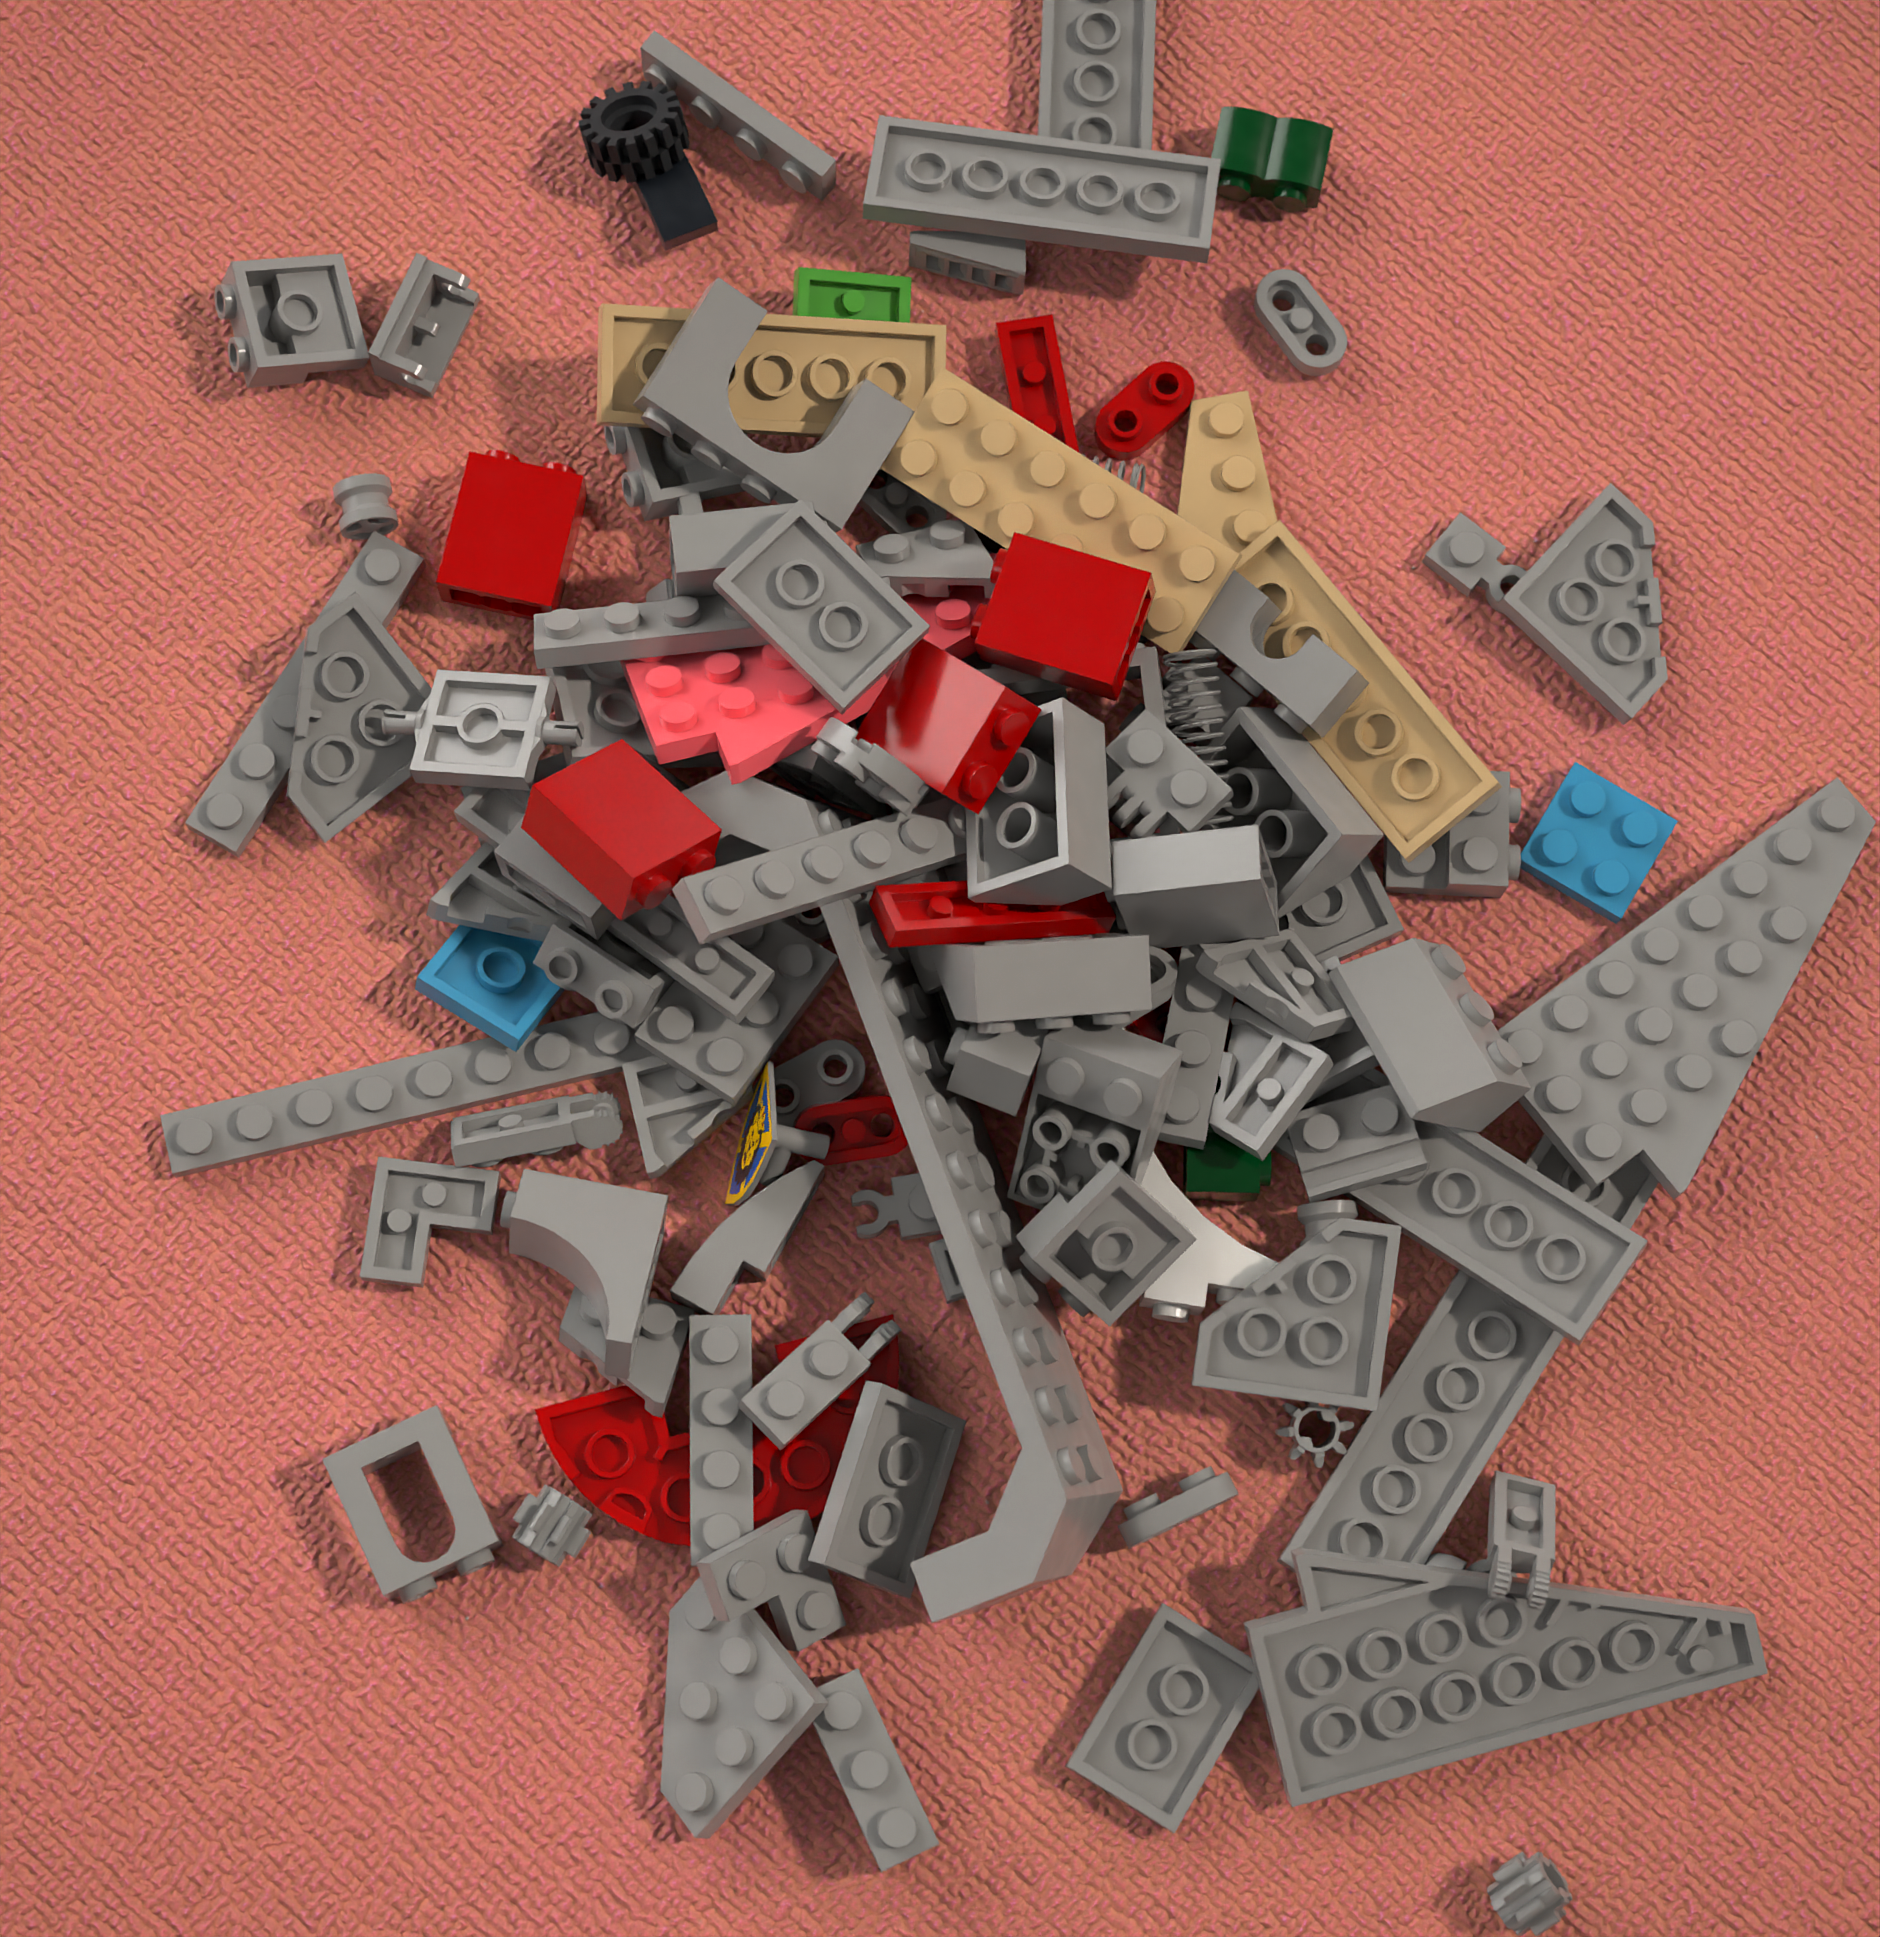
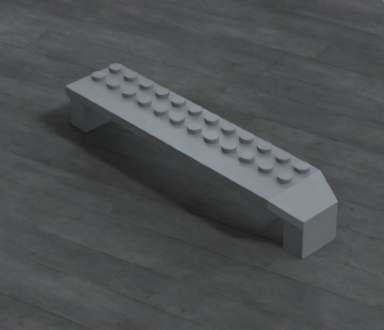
M726 771L681 792L722 829L714 854L716 858L714 868L868 822L866 819L755 776L732 785ZM873 889L820 906L1022 1447L989 1530L910 1562L930 1620L934 1623L976 1613L1072 1575L1122 1494L1123 1488L1047 1287L1019 1259L1026 1250L1015 1236L1024 1227L1014 1200L1007 1198L1009 1187L977 1102L947 1090L954 1065L944 1061L951 1042V1036L935 993L925 994L922 990L907 947L889 948L869 905Z

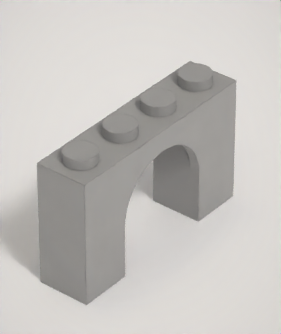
M718 277L706 288L633 405L644 412L641 419L653 430L667 437H672L675 433L692 444L691 453L702 463L716 470H721L724 466L743 479L740 483L741 487L756 499L765 503H771L772 500H775L779 504L797 503L800 499L803 502L813 501L815 513L823 521H827V525L836 533L847 522L911 419L914 411L868 379H864L852 387L824 434L811 449L798 453H779L763 448L753 442L744 434L733 417L728 399V385L730 374L737 359L768 311Z

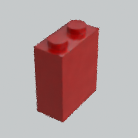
M488 450L486 455L469 451L436 579L441 601L533 621L534 614L549 613L560 609L588 496L584 475L577 474L574 468L558 462H545L543 466L520 462L517 456L501 450Z
M1014 532L1008 550L1001 548L995 557L990 575V582L994 583L995 587L989 604L981 603L972 621L970 636L976 639L974 643L981 660L1117 701L1156 593L1152 573Z
M922 638L898 662L859 727L855 739L859 741L861 738L871 745L875 743L918 775L927 785L979 815L1042 709Z
M623 739L533 784L521 826L531 838L620 921L643 908L650 910L658 906L668 894L673 892L672 888L682 878L713 869L716 863L714 854L722 833V829Z

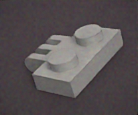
M1147 708L1105 748L1106 758L1122 773L1107 787L1108 810L1122 797L1127 800L1115 813L1112 820L1120 828H1124L1140 813L1144 816L1131 831L1129 836L1132 839L1150 837L1168 818L1185 833L1197 832L1234 796L1232 788Z

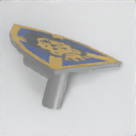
M767 1061L745 1118L731 1170L725 1202L728 1205H740L750 1196L759 1182L768 1186L782 1177L792 1153L824 1160L828 1152L829 1136L777 1124L773 1062Z

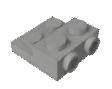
M343 254L233 261L230 263L221 284L215 288L217 314L221 320L230 319L234 337H231L228 342L229 363L233 372L244 373L247 388L299 384L304 382L308 373L364 368L369 360Z
M604 426L605 440L612 455L622 454L628 471L622 474L621 479L625 500L631 508L640 507L644 521L678 514L677 500H679V497L699 492L702 504L703 500L745 491L740 485L743 480L741 477L724 466L721 470H716L702 463L691 453L693 445L675 433L672 437H667L652 428Z
M1490 771L1502 788L1410 863L1404 859L1384 834L1383 887L1385 892L1501 898L1508 888L1509 880H1518L1521 863L1520 846L1509 845V823H1518L1521 813L1520 788H1510V772Z
M564 917L552 924L533 961L535 965L544 970L551 982L563 989L577 991L594 1002L597 1010L603 1016L614 1022L627 1024L632 1028H635L647 1018L675 980L608 930L597 941Z
M1112 1159L1070 1202L1058 1193L1015 1236L1026 1250L1019 1259L1033 1275L1044 1284L1053 1277L1062 1285L1058 1293L1078 1314L1085 1317L1092 1311L1108 1326H1111L1197 1240L1181 1221Z

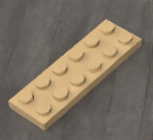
M605 303L600 305L598 308L597 425L651 428L641 419L644 412L635 407L633 403L693 309ZM766 314L740 354L730 374L728 399L733 417L740 429L747 434L821 438L852 387L864 379H868L915 412L941 368L946 369V325Z
M943 367L881 466V469L1006 549L1009 548L1013 534L1016 532L1152 573L1156 593L1141 635L1169 653L1184 650L1242 558V555Z
M1279 519L1239 553L1242 555V558L1234 569L1269 597L1282 611L1270 625L1264 636L1263 648L1265 656L1273 659L1289 657L1299 651L1314 634L1357 669L1369 682L1367 687L1323 738L1309 726L1306 727L1302 734L1404 859L1410 863L1502 788V786Z

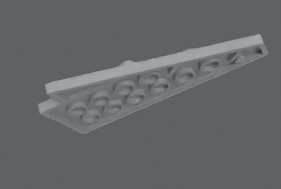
M1838 777L1497 1030L1501 1038L1511 1044L1520 1055L1523 1063L1520 1069L1531 1086V1089L1518 1099V1102L1591 1190L1595 1189L1637 1156L1673 1200L1679 1197L1690 1184L1876 823Z
M1305 1548L1290 1550L1304 1606L1244 1622L1286 1798L1291 1807L1768 1673L1755 1615L1747 1608L1550 1582L1545 1605L1542 1611L1527 1607L1526 1589L1529 1581L1527 1578L1512 1577L1509 1592L1505 1595L1503 1601L1488 1597L1490 1573Z

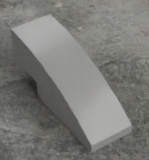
M813 1160L780 1177L742 1204L714 1230L691 1257L670 1289L672 1299L683 1306L695 1309V1312L700 1315H719L744 1270L766 1281L825 1177L824 1165Z

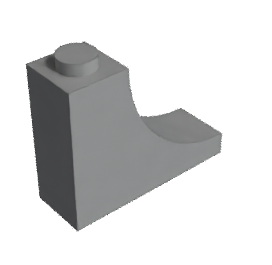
M523 1169L518 1191L506 1192L501 1212L500 1226L510 1228L509 1253L532 1259L554 1269L572 1282L587 1297L599 1317L605 1335L606 1356L604 1375L629 1379L665 1234L668 1195Z

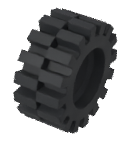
M642 81L639 88H634L632 82L623 83V91L616 93L615 89L611 87L604 91L606 96L604 100L595 96L589 101L591 108H583L580 114L582 120H579V128L592 169L595 168L596 174L600 177H604L607 174L609 181L618 182L622 175H625L626 182L631 183L637 182V175L645 174L646 180L656 177L655 169L660 168L664 172L672 169L671 159L680 162L685 156L683 149H688L690 142L677 94L673 90L668 92L667 86L661 83L653 89L651 81Z

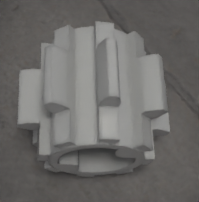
M1305 1401L1306 1406L1299 1409L1285 1402L1282 1406L1292 1418L1289 1426L1280 1427L1275 1432L1276 1435L1292 1437L1295 1442L1291 1446L1292 1448L1288 1455L1290 1459H1297L1307 1450L1311 1452L1312 1461L1319 1468L1323 1467L1325 1451L1332 1449L1343 1455L1347 1453L1346 1448L1338 1439L1340 1431L1354 1428V1423L1338 1420L1335 1413L1340 1406L1325 1404L1322 1407L1319 1406V1403ZM1311 1411L1317 1412L1319 1420L1330 1423L1331 1429L1327 1440L1318 1446H1313L1311 1438L1299 1434L1301 1419Z
M544 1485L537 1497L528 1493L513 1519L519 1523V1526L512 1535V1538L543 1559L560 1567L567 1554L576 1558L590 1536V1531L584 1527L592 1514L567 1496Z
M1520 1852L1493 1873L1496 1881L1487 1888L1491 1905L1507 1928L1515 1931L1516 1935L1522 1936L1529 1930H1532L1535 1936H1539L1561 1921L1560 1918L1566 1915L1563 1907L1572 1900V1894L1567 1886L1568 1883L1558 1871L1556 1865L1550 1859L1548 1860L1544 1857L1543 1853L1537 1852L1530 1858H1527L1524 1852Z

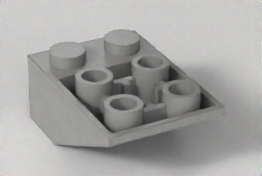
M1083 1015L1073 1016V1027L1052 1029L1044 1039L1007 1198L1040 1210L1058 1193L1070 1202L1111 1159L1141 1185L1170 1106L1183 1051L1108 1024H1094L1092 1018Z

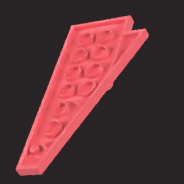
M997 553L989 554L993 561L995 560ZM950 585L949 597H925L920 594L900 596L930 625L929 632L923 639L959 660L977 651L974 643L976 639L971 638L970 631L978 606L981 603L988 605L990 598H985L984 586ZM771 644L620 660L658 764L661 765L718 751L732 785L749 779L817 740L816 736L830 717H834L847 724L870 711L898 664L897 662L844 714H841Z

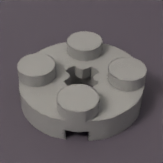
M830 717L816 736L817 740L811 747V751L838 770L842 768L857 780L854 783L882 804L886 802L908 817L912 810L916 809L930 787L924 785L925 782L918 775L875 743L871 745L861 738L858 741L855 739V736L858 734L856 730L840 720Z

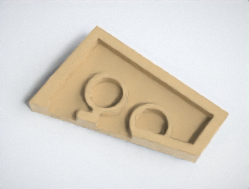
M1248 391L1192 400L1189 410L1177 509L1178 516L1237 553L1244 550L1277 522Z

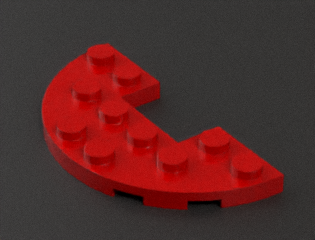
M890 1314L854 1324L843 1335L859 1350L880 1325L886 1324L890 1320L895 1322L894 1315ZM898 1335L870 1361V1367L859 1379L781 1451L753 1423L754 1530L793 1509L807 1510L811 1521L823 1514L865 1382L882 1383L896 1390L898 1389L900 1362ZM808 1337L774 1345L778 1363L780 1364ZM627 1385L535 1409L541 1431L553 1456L569 1480L585 1498L620 1525L642 1536L666 1544L691 1548L690 1432L670 1437L665 1414L663 1413L661 1418L649 1413L644 1409L645 1399Z

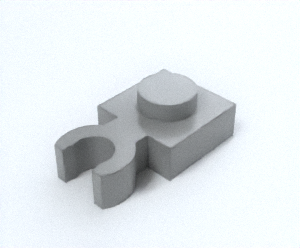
M1461 512L1427 551L1422 560V563L1466 597L1471 594L1477 585L1485 590L1489 605L1500 613L1503 612L1495 606L1505 596L1501 591L1500 585L1503 583L1515 585L1527 572L1516 565L1501 564L1498 560L1503 555L1506 547Z
M920 1173L891 1178L893 1192L891 1196L884 1197L874 1190H861L851 1195L852 1207L867 1204L873 1206L878 1212V1217L873 1223L856 1227L857 1237L875 1238L881 1235L888 1225L898 1224L901 1241L942 1234Z

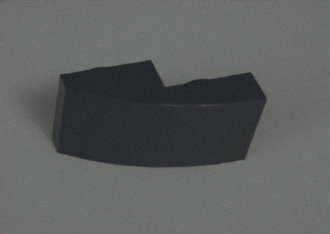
M686 155L680 162L671 159L673 168L667 172L658 168L654 170L656 177L646 180L645 174L637 175V182H632L643 209H647L665 251L718 231V221Z

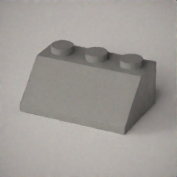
M1063 697L1037 706L1042 709L979 815L965 807L968 898L974 902L1062 906L1112 889L1104 724Z
M1239 707L1219 731L1224 732L1225 735L1214 738L1208 745L1226 746V750L1201 754L1199 756L1201 760L1225 759L1228 761L1224 765L1209 767L1216 774L1227 773L1230 775L1222 780L1232 788L1234 795L1229 800L1233 804L1229 807L1221 808L1214 816L1232 815L1234 818L1230 821L1204 825L1200 829L1215 830L1250 825L1259 826L1277 881L1278 917L1281 918L1349 877L1384 834L1302 733L1299 734L1273 712L1276 708Z
M1097 933L931 945V957L955 1020L976 1022L978 1033L1015 1031V1020L1034 1018L1036 1019L1037 1029L1073 1027L1074 1015L1093 1014L1094 1024L1130 1023V1011L1152 1010L1149 935Z
M1411 938L1336 966L1328 975L1411 1119L1481 1132L1531 1089L1520 1069L1523 1065L1520 1055L1511 1044L1501 1038L1491 1021L1494 1018V1013L1490 1005L1482 996L1473 991L1463 974L1466 971L1463 960L1450 946Z

